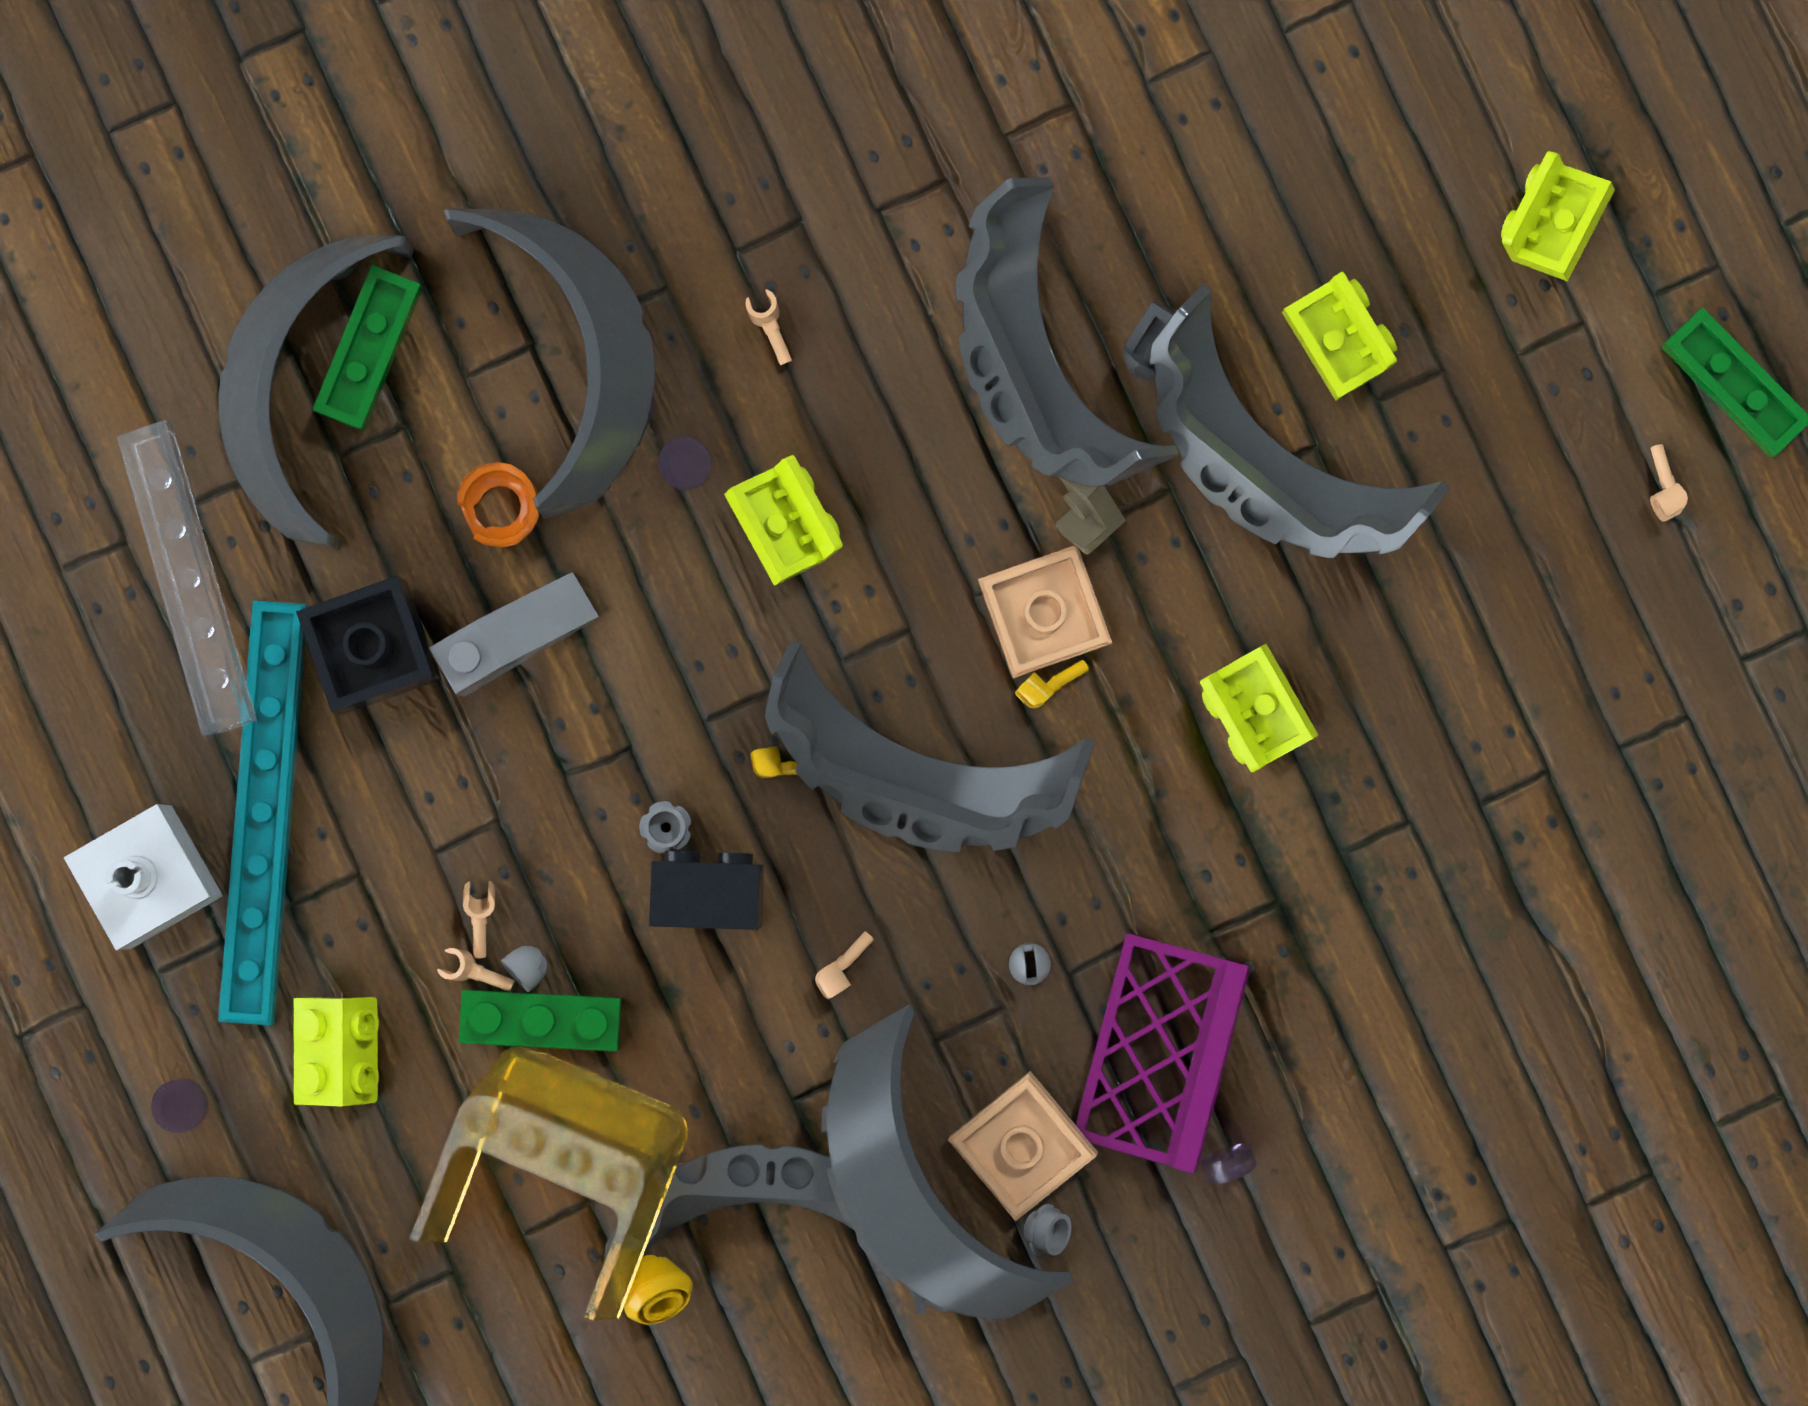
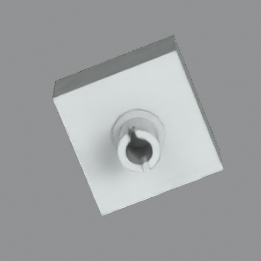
M156 804L64 857L116 951L136 947L223 896L172 805Z

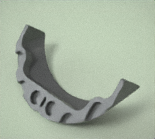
M1050 177L1010 178L976 207L968 228H974L968 250L966 266L957 274L956 301H963L965 329L958 336L960 351L970 385L979 395L980 407L984 415L1007 446H1016L1026 457L1033 461L1031 467L1049 477L1058 476L1072 482L1086 484V486L1111 485L1179 456L1175 445L1161 446L1140 442L1112 429L1085 406L1067 382L1055 359L1046 334L1038 292L1039 242L1045 213L1054 190V185Z
M507 209L444 210L447 222L456 236L486 228L514 242L523 251H527L552 275L569 300L582 332L587 356L588 384L586 404L578 433L569 453L556 474L533 500L536 509L544 519L594 504L611 488L610 484L625 467L636 447L640 445L649 422L648 415L652 403L656 376L655 355L651 334L643 325L644 313L635 293L621 272L604 253L581 235L552 220L530 213Z
M359 235L332 242L302 256L282 270L260 291L242 316L229 343L227 364L221 372L219 387L220 428L228 460L237 480L252 504L270 524L289 539L334 550L340 549L342 541L334 535L328 534L307 513L291 490L275 452L270 427L269 405L286 335L300 311L318 290L328 281H339L347 278L355 270L358 261L378 252L412 258L414 247L405 236Z
M1203 283L1176 311L1152 343L1150 365L1155 364L1154 369L1157 371L1155 375L1159 405L1155 409L1162 432L1170 433L1174 444L1183 458L1180 466L1211 503L1225 509L1230 519L1255 535L1274 544H1277L1279 540H1283L1310 549L1309 555L1335 558L1338 553L1379 551L1380 555L1400 549L1432 513L1450 487L1443 481L1406 488H1384L1357 484L1320 471L1303 462L1279 445L1247 412L1224 373L1212 331V290Z
M794 640L790 641L772 677L764 715L771 734L778 733L784 746L796 761V773L812 790L819 786L841 803V813L887 837L895 836L911 845L949 852H960L962 845H991L993 851L1016 847L1019 839L1037 834L1051 826L1054 830L1070 818L1095 741L1085 738L1075 746L1053 757L1029 764L1007 767L968 766L922 755L885 738L850 713L821 681L812 667L803 645Z
M908 1004L842 1043L833 1063H837L831 1082L828 1104L822 1107V1134L827 1133L828 1147L832 1165L827 1169L830 1185L845 1222L850 1224L856 1232L857 1242L892 1282L899 1280L913 1292L923 1297L921 1303L943 1313L950 1310L971 1317L986 1318V1321L1006 1320L1073 1283L1074 1279L1070 1272H1051L1029 1268L993 1252L971 1236L951 1216L930 1187L913 1151L902 1106L901 1066L903 1051L910 1025L916 1013L911 1004Z
M749 1144L713 1151L673 1169L651 1185L631 1205L605 1245L603 1299H614L630 1265L642 1257L661 1238L683 1223L720 1208L747 1203L789 1204L820 1212L853 1229L850 1224L845 1222L827 1174V1169L832 1166L830 1157L819 1152L790 1145L770 1148L763 1144ZM908 1288L915 1302V1314H926V1305L921 1303L923 1297Z
M209 1176L187 1178L163 1183L144 1190L94 1234L97 1239L104 1242L108 1239L131 1233L147 1231L183 1232L219 1241L251 1257L283 1284L305 1314L317 1340L323 1360L327 1387V1406H375L380 1389L379 1384L383 1364L384 1325L381 1311L379 1312L376 1297L368 1279L370 1276L356 1250L343 1233L332 1229L326 1222L325 1216L307 1202L280 1188L275 1189L261 1183L244 1180L245 1178Z

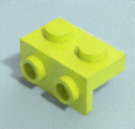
M1548 151L1541 165L1536 164L1531 169L1525 184L1526 194L1518 209L1512 210L1504 221L1501 231L1502 244L1511 260L1568 282L1615 191L1612 182L1566 166L1558 153Z
M1344 272L1333 276L1328 283L1284 308L1282 311L1283 316L1335 401L1389 370L1397 362L1393 354L1397 351L1394 338L1383 324L1376 326L1366 309L1370 306L1367 294L1356 279L1349 281Z
M794 455L782 459L774 468L731 487L724 494L774 586L825 562L843 547L835 519L825 512L814 492V483L810 474L799 465Z
M1267 644L1260 646L1200 680L1204 690L1202 691V699L1207 710L1214 718L1221 719L1230 735L1228 737V744L1232 754L1242 765L1246 764L1252 773L1318 736L1317 731Z
M376 997L294 998V1105L352 1106L376 1103L379 1082V1020Z

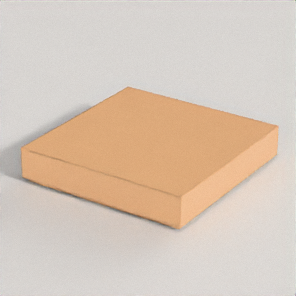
M1075 545L978 579L1013 679L1112 644L1081 553Z
M1031 1071L1021 1077L948 1138V1141L1015 1222L1098 1154L1097 1150Z

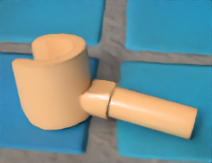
M766 289L765 291L771 304L768 311L764 313L755 312L749 297H747L745 304L751 321L755 325L763 327L781 366L791 362L792 358L779 331L780 327L777 319L780 311L776 297L771 291Z
M1659 444L1650 449L1663 490L1650 496V502L1657 517L1662 522H1665L1682 512L1687 504L1688 497L1683 487L1675 483L1664 446Z
M470 881L464 887L463 908L466 914L471 917V924L473 925L474 958L486 957L487 917L491 915L495 907V886L491 881L488 883V896L484 899H475L470 895Z
M866 931L861 934L842 956L840 955L834 962L822 968L816 974L815 983L826 999L834 997L851 986L843 970L851 966L874 941L872 936Z
M454 948L445 949V952L458 956L460 968L456 973L437 969L439 975L444 979L461 982L473 979L508 992L512 991L515 984L514 979L476 964L473 954L468 951Z

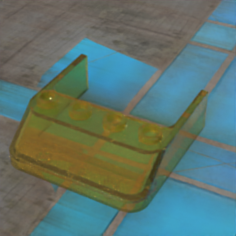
M511 1047L498 1057L459 1108L410 1239L417 1242H447L482 1151L611 1207L616 1212L619 1221L618 1228L584 1317L593 1321L619 1319L687 1140L688 1127L685 1117L678 1109L544 1052L528 1047Z

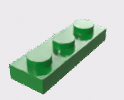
M371 265L312 409L315 413L365 432L423 290V286L420 283Z
M1703 307L1697 310L1660 346L1769 458H1773L1781 452L1808 425V414Z
M463 989L461 992L458 1043L617 1052L619 1051L622 998Z

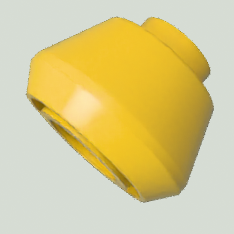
M655 1255L640 1257L630 1265L628 1273L623 1279L624 1311L629 1319L641 1324L652 1325L664 1322L677 1315L688 1304L693 1289V1282L684 1271L666 1257H657Z

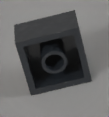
M399 576L385 579L296 611L328 705L333 713L344 715L442 680L435 659L429 649L430 645L408 583Z
M665 851L664 861H651L649 926L761 929L764 865L753 864V854L718 852V863L700 862V852Z

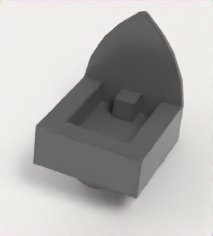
M1158 302L1150 304L1122 350L1123 361L1130 374L1135 379L1143 381H1155L1157 373L1154 369L1155 364L1150 365L1152 343L1175 314Z

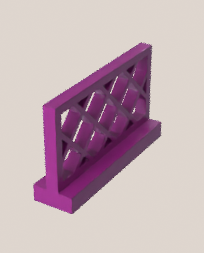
M1126 933L1075 1124L1090 1143L1173 1166L1175 1169L1194 1174L1198 1171L1251 966ZM1135 946L1156 952L1167 972L1140 986L1130 969ZM1165 955L1186 961L1172 968ZM1193 963L1216 968L1210 990L1191 1001L1176 973ZM1170 977L1185 1005L1159 1019L1144 992ZM1128 978L1134 991L1122 997L1126 979ZM1138 996L1153 1023L1126 1037L1116 1019L1119 1006ZM1208 999L1203 1018H1201L1195 1006ZM1189 1010L1200 1028L1195 1043L1178 1052L1163 1024ZM1114 1028L1120 1042L1108 1048ZM1157 1028L1172 1056L1145 1070L1130 1043ZM1124 1047L1139 1075L1113 1089L1103 1071L1105 1058ZM1194 1050L1188 1070L1181 1057ZM1175 1061L1186 1079L1185 1087L1182 1094L1164 1103L1149 1075ZM1143 1079L1158 1107L1132 1122L1117 1094ZM1099 1081H1101L1107 1093L1095 1099ZM1111 1098L1126 1126L1108 1136L1087 1130L1092 1108ZM1180 1102L1176 1121H1174L1168 1108ZM1162 1112L1172 1130L1168 1151L1163 1152L1146 1147L1135 1127ZM1129 1131L1136 1144L1117 1139V1137Z

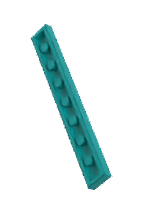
M254 600L252 603L218 1022L259 1025L275 1024L306 644L296 611L309 607L306 604Z

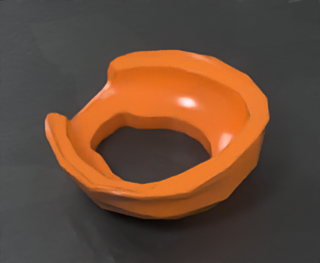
M492 462L479 465L464 477L458 490L457 502L461 506L466 522L473 533V539L484 545L501 548L517 545L532 532L539 519V512L533 500L538 494L536 486L528 479L524 472L512 464ZM496 487H506L514 491L519 497L521 504L520 514L517 519L505 527H483L477 519L475 506L481 502L485 493Z

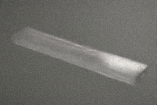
M163 420L119 435L117 440L202 736L210 737L256 722V715L172 423Z

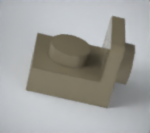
M1060 478L1068 490L1063 498L1071 510L1058 520L1055 526L1060 534L1083 553L1090 554L1126 520L1104 485L1086 486V484Z

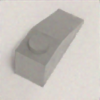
M571 572L477 619L429 647L455 694L465 697L600 617L575 574Z

